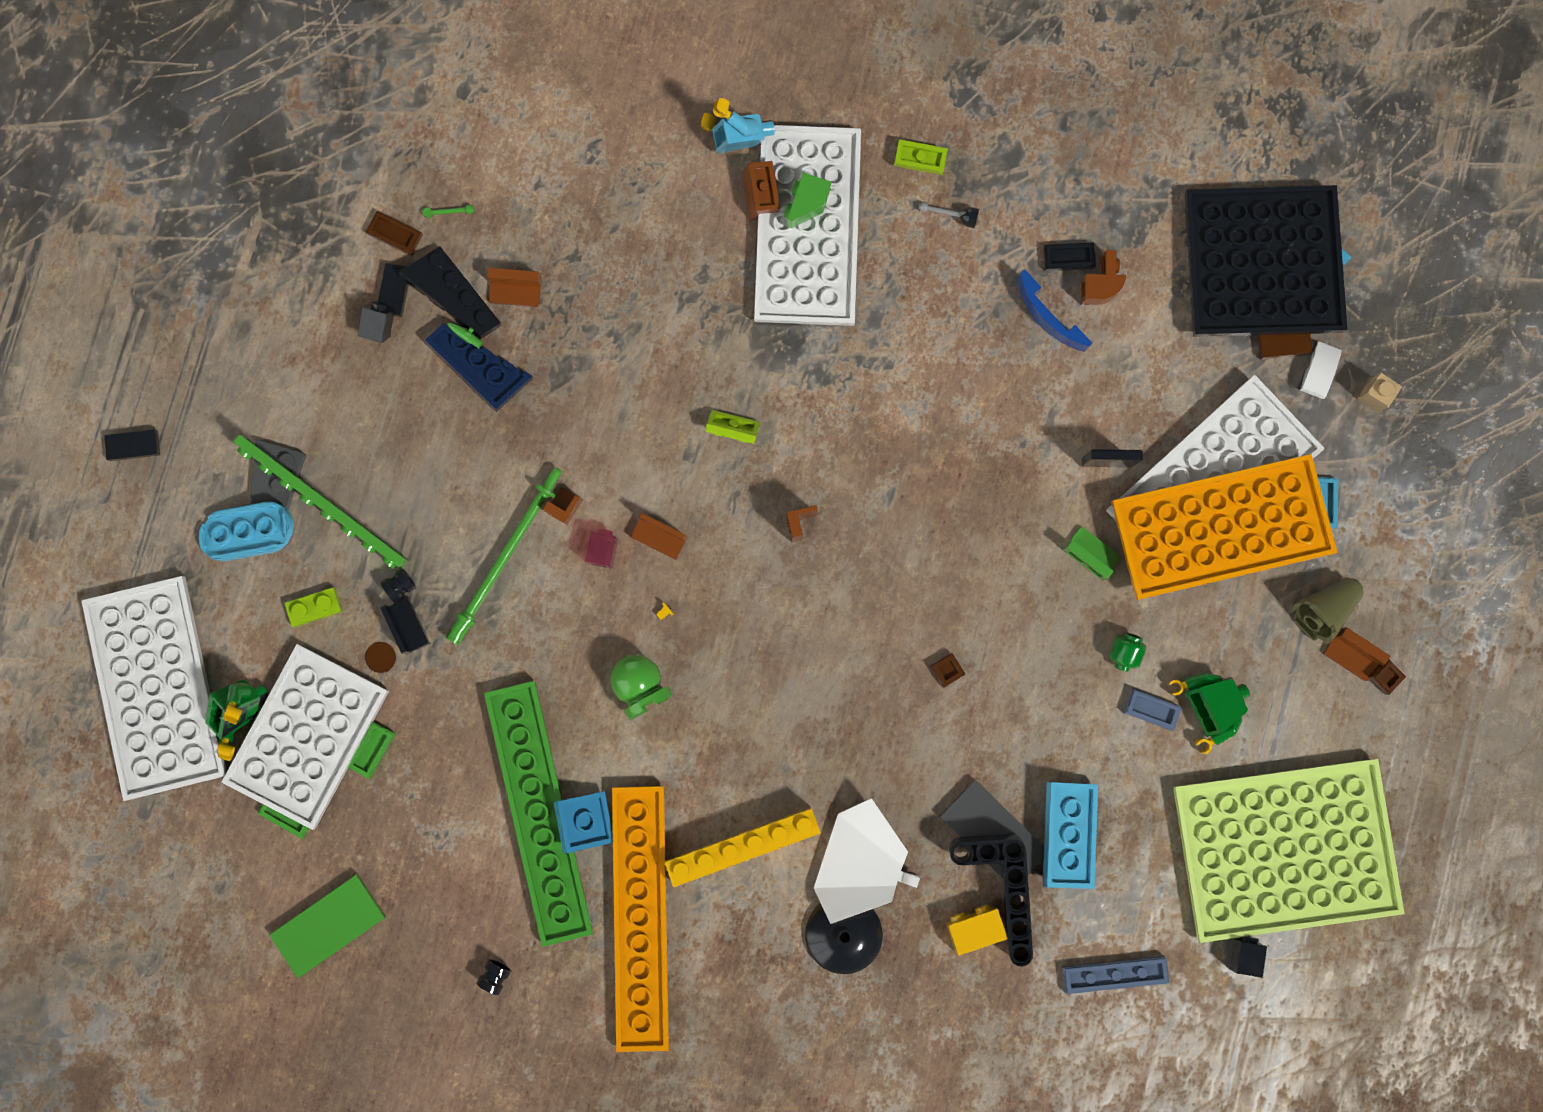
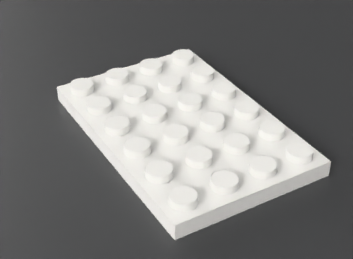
M296 644L221 783L315 830L389 691Z

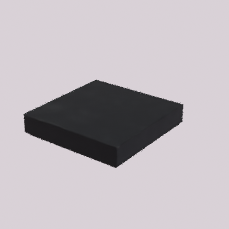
M1092 449L1082 458V467L1132 468L1143 460V451Z

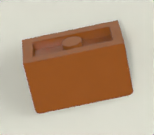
M773 161L748 163L742 175L750 220H755L759 214L779 212L780 203Z
M488 268L487 278L490 281L489 302L491 304L539 306L542 282L539 271Z
M817 505L787 512L786 521L792 543L801 541L803 537L799 520L817 516Z
M640 513L639 521L631 535L632 539L674 560H677L688 539L685 534L644 513Z
M1348 627L1342 628L1336 638L1328 644L1323 652L1326 657L1363 681H1368V676L1378 665H1385L1390 658L1389 654Z

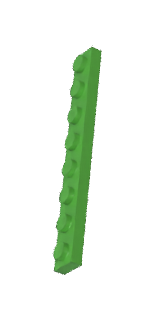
M239 434L233 443L239 446L237 449L238 453L248 460L252 457L260 462L257 466L269 476L272 473L276 474L281 478L278 483L289 491H292L294 488L300 492L299 498L310 507L313 504L317 505L322 509L320 514L330 522H333L334 519L343 525L340 529L351 538L357 535L363 540L361 545L371 553L378 551L384 556L382 561L393 569L396 566L403 568L409 561L245 436Z

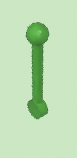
M467 205L463 208L431 210L426 207L423 209L422 214L425 218H431L433 215L464 212L473 214L475 209L472 205Z

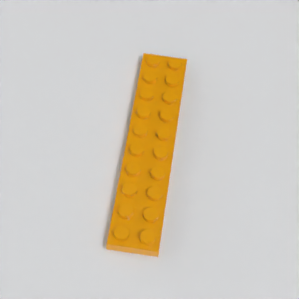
M664 786L613 787L616 1052L669 1051Z

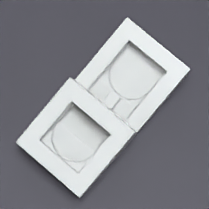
M1318 341L1314 346L1310 365L1305 370L1300 391L1324 400L1333 381L1342 350Z

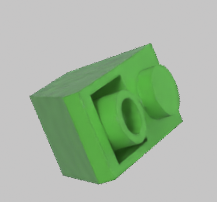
M806 173L802 174L801 180H795L792 194L795 195L793 204H787L784 218H788L787 227L793 228L823 213L831 190V181Z

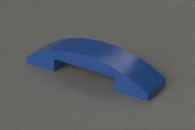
M1024 269L1017 278L1018 287L1023 301L1033 318L1047 333L1059 342L1073 349L1085 352L1092 342L1076 325L1068 331L1037 298L1036 295L1040 291L1041 286Z

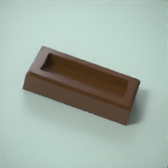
M376 211L366 230L367 235L410 256L413 255L423 236L420 231L379 211Z
M1310 334L1257 335L1261 360L1313 353Z

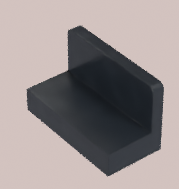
M407 597L390 606L384 605L380 607L401 654L408 655L431 644L410 598Z

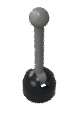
M926 202L919 204L921 212L928 210L959 217L964 226L975 229L979 214L978 208L967 207L960 213L929 206Z

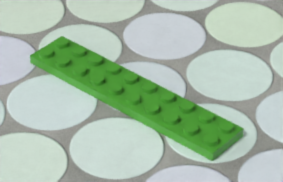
M536 681L484 693L541 945L544 947L592 935L594 931L575 852L563 854L554 802L561 801L563 798Z

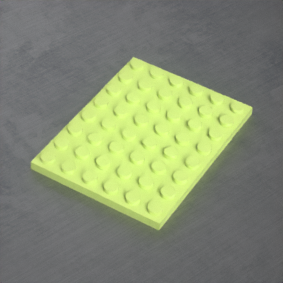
M1378 759L1173 787L1197 942L1203 943L1405 914Z

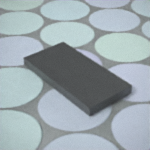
M974 780L939 816L960 837L1005 834L1019 836L1026 848L1028 875L1044 860V846L977 780ZM1011 843L1007 846L1006 851L1010 854L1017 853L1020 845ZM986 844L980 849L983 855H990L994 851V847L990 844ZM1002 863L988 864L1003 878ZM1012 869L1008 877L1014 880L1018 879L1022 875V871Z

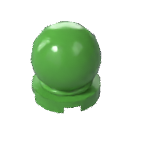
M641 654L628 655L621 658L612 669L610 678L612 690L620 701L628 704L629 708L624 710V713L629 720L646 713V706L654 702L660 705L673 696L669 686L664 688L660 686L661 674L658 666L651 659Z

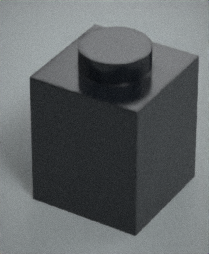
M372 301L362 307L358 337L383 343L390 338L395 309L387 307V304L381 301Z
M1246 936L1243 937V940L1234 939L1230 970L1237 974L1263 978L1267 946L1259 943V938Z

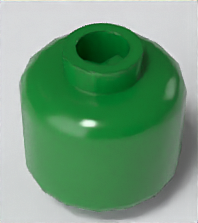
M1128 632L1115 637L1109 653V658L1115 662V668L1129 672L1130 668L1135 669L1141 666L1147 648L1142 642L1143 638Z

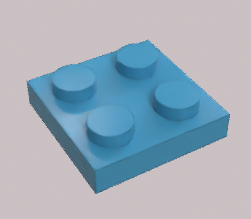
M605 791L554 802L563 854L613 843V831Z

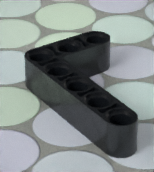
M1014 834L970 836L953 839L949 845L951 860L957 865L1002 863L1006 935L1008 937L1007 949L1013 964L1020 967L1027 966L1033 959L1027 854L1023 840ZM1011 843H1017L1020 845V849L1017 853L1010 854L1006 851L1007 846ZM990 844L994 847V851L990 855H983L980 852L981 847ZM965 846L968 852L965 856L959 857L954 854L955 848ZM1012 869L1022 871V875L1018 879L1014 880L1008 877ZM1014 895L1024 897L1019 905L1011 904L1010 899ZM1016 921H1023L1025 923V927L1020 931L1012 929V925ZM1017 947L1027 949L1023 956L1013 954Z

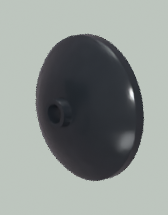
M820 903L811 912L806 923L805 940L810 955L822 968L833 973L852 974L863 970L873 962L882 945V925L874 909L830 924ZM843 932H847L850 935L847 941L840 940V935Z

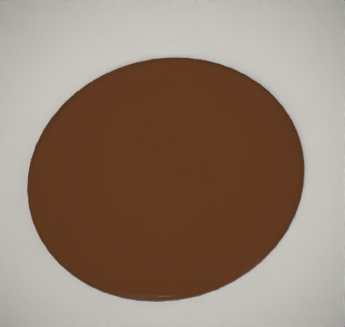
M375 643L366 652V664L374 672H387L395 664V651L387 643Z

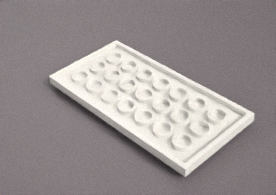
M774 125V135L765 136L761 142L760 162L773 161L780 210L775 213L758 215L754 322L854 326L861 128ZM806 173L831 181V190L823 213L793 228L787 227L788 218H784L787 204H793L795 195L792 194L795 180H801L802 174Z
M1253 375L1119 499L1312 454L1314 459L1325 448L1260 379ZM1111 505L1106 512L1116 521Z
M184 576L175 577L81 600L123 801L224 777L227 773L225 760L218 757L219 737L205 723L210 689L186 578Z

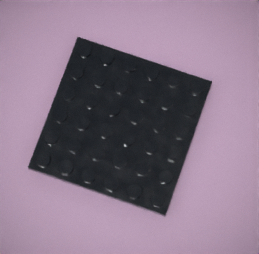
M1337 185L1187 189L1185 191L1193 337L1345 333L1348 330Z

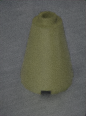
M1347 577L1297 601L1291 609L1292 613L1296 612V624L1310 639L1316 641L1319 638L1324 641L1321 644L1331 643L1364 596L1363 586L1358 580Z

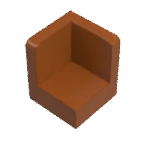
M561 487L552 502L547 501L543 511L568 525L583 499L577 494L575 495Z

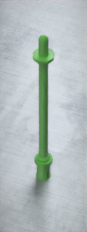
M554 468L550 472L542 486L536 483L535 488L539 490L538 494L467 609L457 613V620L445 636L446 639L460 646L471 626L474 627L476 623L474 622V615L548 496L555 498L556 495L551 490L561 476L559 468Z

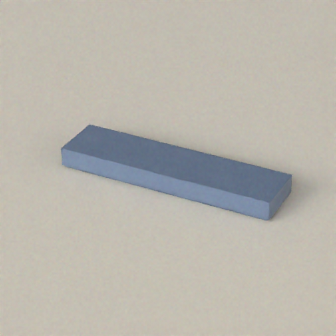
M1165 956L1062 966L1066 994L1169 983L1167 959Z

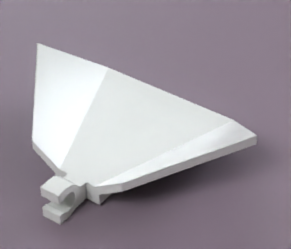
M872 798L838 813L829 838L814 890L830 924L891 903L898 881L916 888L918 886L919 876L901 871L908 851Z

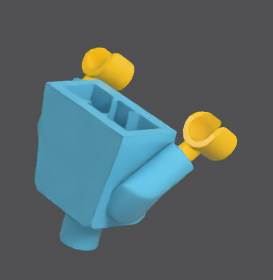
M724 98L716 100L713 107L714 115L723 118L717 125H714L716 117L708 113H704L701 120V127L704 130L713 131L717 154L757 146L764 140L765 136H771L775 133L772 120L761 122L759 114L740 116L735 111L731 113L728 111L730 102Z

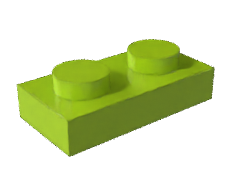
M899 139L894 166L943 175L948 148Z
M712 410L705 432L736 439L744 443L755 444L760 422Z
M334 587L284 603L292 628L343 612L337 590Z

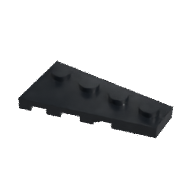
M441 246L399 271V276L403 280L409 281L416 287L417 291L422 295L428 296L436 303V306L451 314L459 324L467 330L469 327L473 328L474 331L472 333L480 340L501 326V322Z

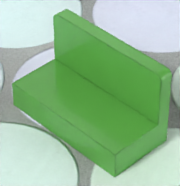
M1084 527L1078 529L1063 549L1065 553L1102 581L1107 580L1114 572L1112 569L1121 559L1119 554Z

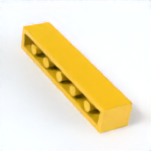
M810 807L667 859L664 863L673 887L821 834L813 810Z

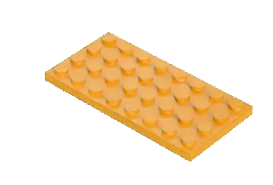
M1312 454L1111 501L1136 600L1338 553Z

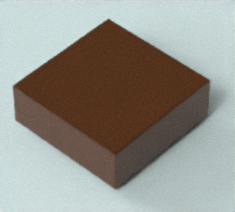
M953 653L930 666L943 688L966 675Z
M1389 659L1385 665H1378L1368 677L1385 695H1390L1406 676Z

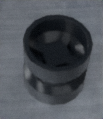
M403 568L396 571L395 576L392 578H386L380 582L382 588L394 603L399 601L404 593H410L416 589L415 583Z
M488 959L485 965L486 972L479 977L476 984L491 994L499 995L503 989V981L509 977L512 970L496 960Z

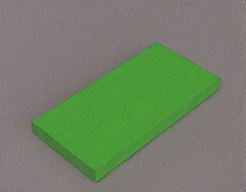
M357 874L269 936L296 977L300 978L386 918V915Z

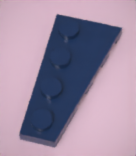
M442 324L425 339V343L496 412L533 379L532 375L517 369L512 363L500 359L484 347L478 349L474 345L467 343L445 324Z

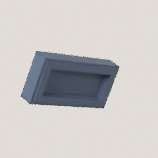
M1132 689L1124 714L1174 731L1182 707Z

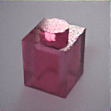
M598 529L597 533L591 532L585 558L587 564L612 569L618 538L612 536V531Z

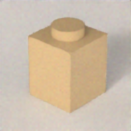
M1379 373L1369 379L1357 399L1376 412H1380L1390 407L1402 386L1383 373Z

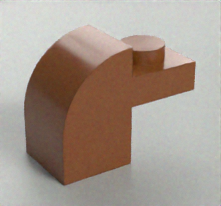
M1106 250L1101 256V274H1086L1081 280V305H1102L1108 303L1123 288L1126 275H1116L1120 270V259L1116 258V250Z

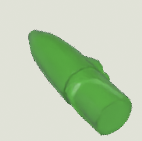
M448 323L449 328L456 335L480 349L483 341L474 336L472 333L474 331L473 328L469 327L467 330L457 324Z

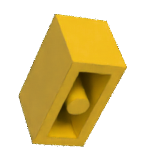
M990 904L981 905L975 908V913L966 915L965 912L958 913L950 917L951 921L946 922L958 956L1008 939L999 911L995 906L990 907Z

